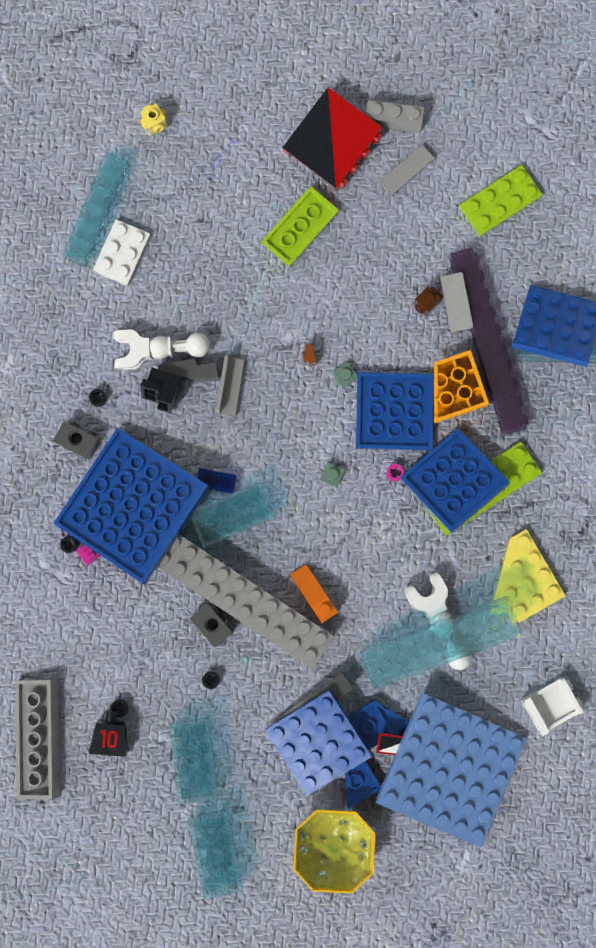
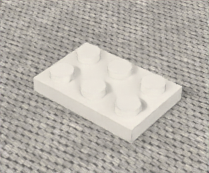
M115 219L93 271L129 286L150 239V233Z

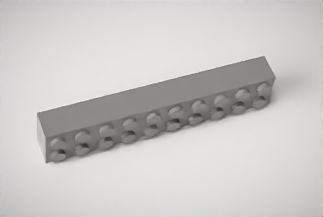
M181 535L177 536L158 565V568L312 669L334 637Z

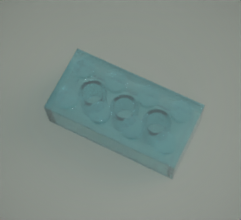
M260 482L199 507L191 515L192 522L204 549L276 519Z
M210 718L171 722L169 726L178 804L218 799L219 793Z
M228 808L190 816L188 821L203 899L243 891Z

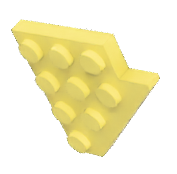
M527 529L511 537L508 541L489 613L490 616H493L506 609L514 625L565 597L564 592Z

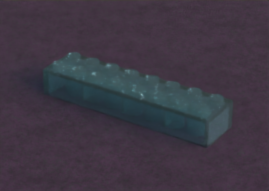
M507 595L366 647L359 654L375 690L521 637L522 629Z

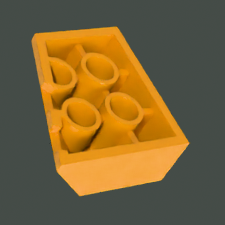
M471 350L434 362V423L450 420L489 407V402Z

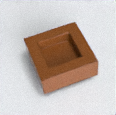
M312 344L305 345V351H302L304 363L308 362L309 367L315 366L317 361Z

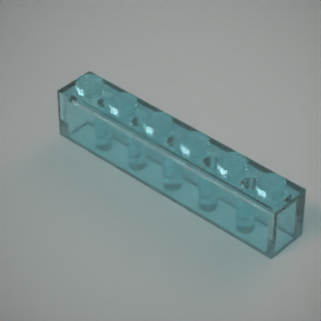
M106 152L62 254L66 260L83 267H87V264L92 262L94 257L93 250L95 246L100 244L102 229H106L109 222L108 215L110 212H113L116 206V196L121 194L123 189L122 182L130 173L131 168L129 167L128 160Z

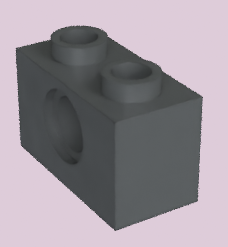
M71 420L69 423L63 421L53 442L90 460L100 442L96 437L97 434L89 429L86 432L79 429L80 425ZM77 434H81L82 441L78 444H74V436Z
M207 603L190 620L212 646L216 648L233 633L231 630L233 626L227 619H221L219 616L221 612L214 604L210 605ZM212 618L218 621V628L215 630H211L208 627V621Z

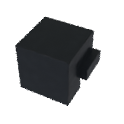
M151 367L148 379H143L140 385L141 398L159 403L157 410L172 414L181 388V376Z

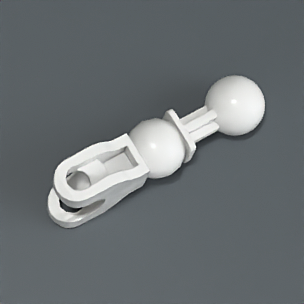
M131 329L119 330L113 333V338L117 342L128 343L130 346V352L126 357L115 360V368L118 370H137L146 360L153 358L162 360L168 356L174 358V352H188L193 357H203L210 349V341L202 333H194L184 341H173L171 336H168V338L157 336L151 340L150 338L141 337Z
M435 572L430 576L432 592L428 597L420 596L413 586L405 587L404 593L413 609L422 611L427 619L430 618V627L434 633L438 634L437 638L443 637L449 649L447 654L448 664L455 670H464L471 664L472 655L468 648L459 645L453 633L457 628L454 627V620L451 614L445 611L447 610L445 600L448 595V588L440 574Z

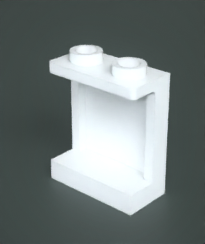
M559 678L521 699L540 735L544 736L552 728L577 714L584 713L581 709L584 706L579 697L575 698L572 693L574 688L569 680Z

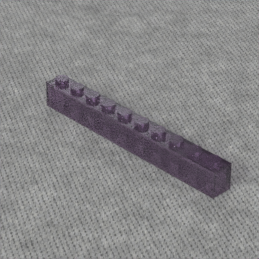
M473 248L450 253L449 261L453 274L462 272L464 275L474 326L470 331L502 437L523 432L527 429V425H529L526 414L523 415L521 409L523 402L516 393V389H518L517 382L510 373L512 371L511 362L506 360V346L499 337L501 329L494 320V317H496L494 307L489 304L490 293L483 284L485 277L477 264L479 263L478 254L473 251Z

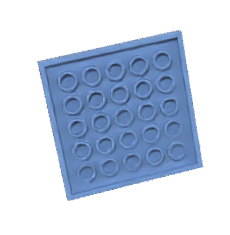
M421 693L375 802L482 847L527 738L425 693Z

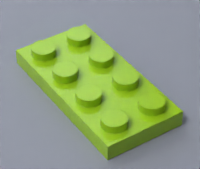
M520 165L461 203L459 208L478 236L481 237L540 199L543 194L523 165Z
M310 186L265 236L261 244L290 268L339 213V210Z

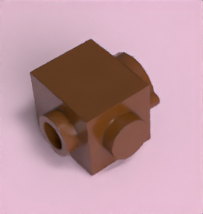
M428 286L415 298L413 305L418 313L424 314L427 317L440 304L443 297L436 288Z

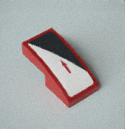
M379 732L376 753L395 755L403 734L395 735Z

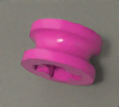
M392 464L387 470V477L394 482L401 480L400 477L404 474V469L399 464ZM398 468V472H401V475L393 478L390 470Z

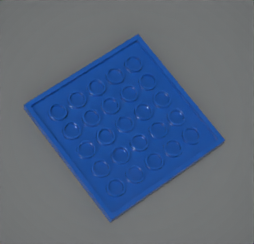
M117 428L53 524L146 585L210 486Z

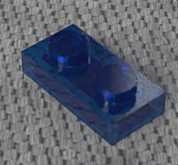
M199 468L197 478L210 486L208 490L234 494L237 475Z

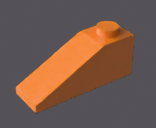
M307 565L290 574L321 623L338 613Z

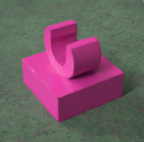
M84 544L76 550L87 566L101 556Z

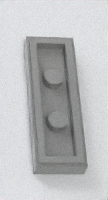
M421 145L380 180V183L393 196L433 162L435 158Z

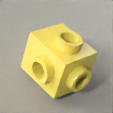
M157 103L147 105L140 112L142 117L140 123L144 130L148 129L151 135L159 133L167 127L166 119L168 116L163 108L160 109Z

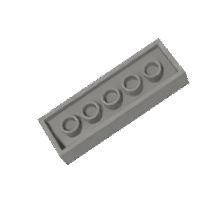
M59 679L16 680L17 799H55L61 797Z

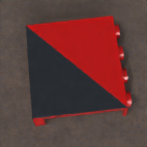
M328 87L282 149L288 156L292 155L332 185L337 192L339 188L343 189L349 181L347 179L351 173L355 174L360 167L358 163L361 159L368 157L371 152V146L381 140L383 136L381 134L382 127Z

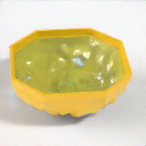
M316 809L295 828L294 871L313 892L354 893L374 874L375 832L356 811Z

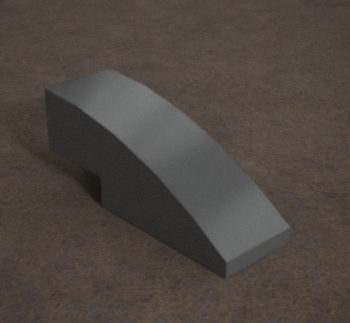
M193 358L157 365L159 370L181 376L182 380H219L216 362L197 365L196 359Z

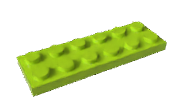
M519 442L490 461L510 481V485L464 524L542 474L522 442ZM429 510L445 536L451 534Z

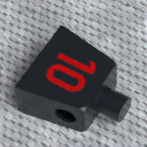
M107 709L105 719H98L96 722L89 754L127 756L126 722L117 720V710Z

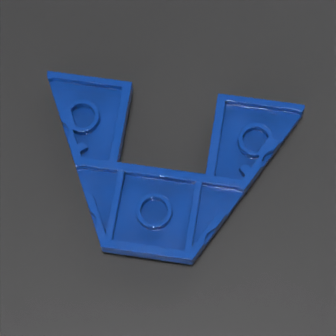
M375 700L348 715L369 749L378 745L379 732L404 735L409 723L408 720ZM366 761L345 773L348 809L381 789L379 782Z

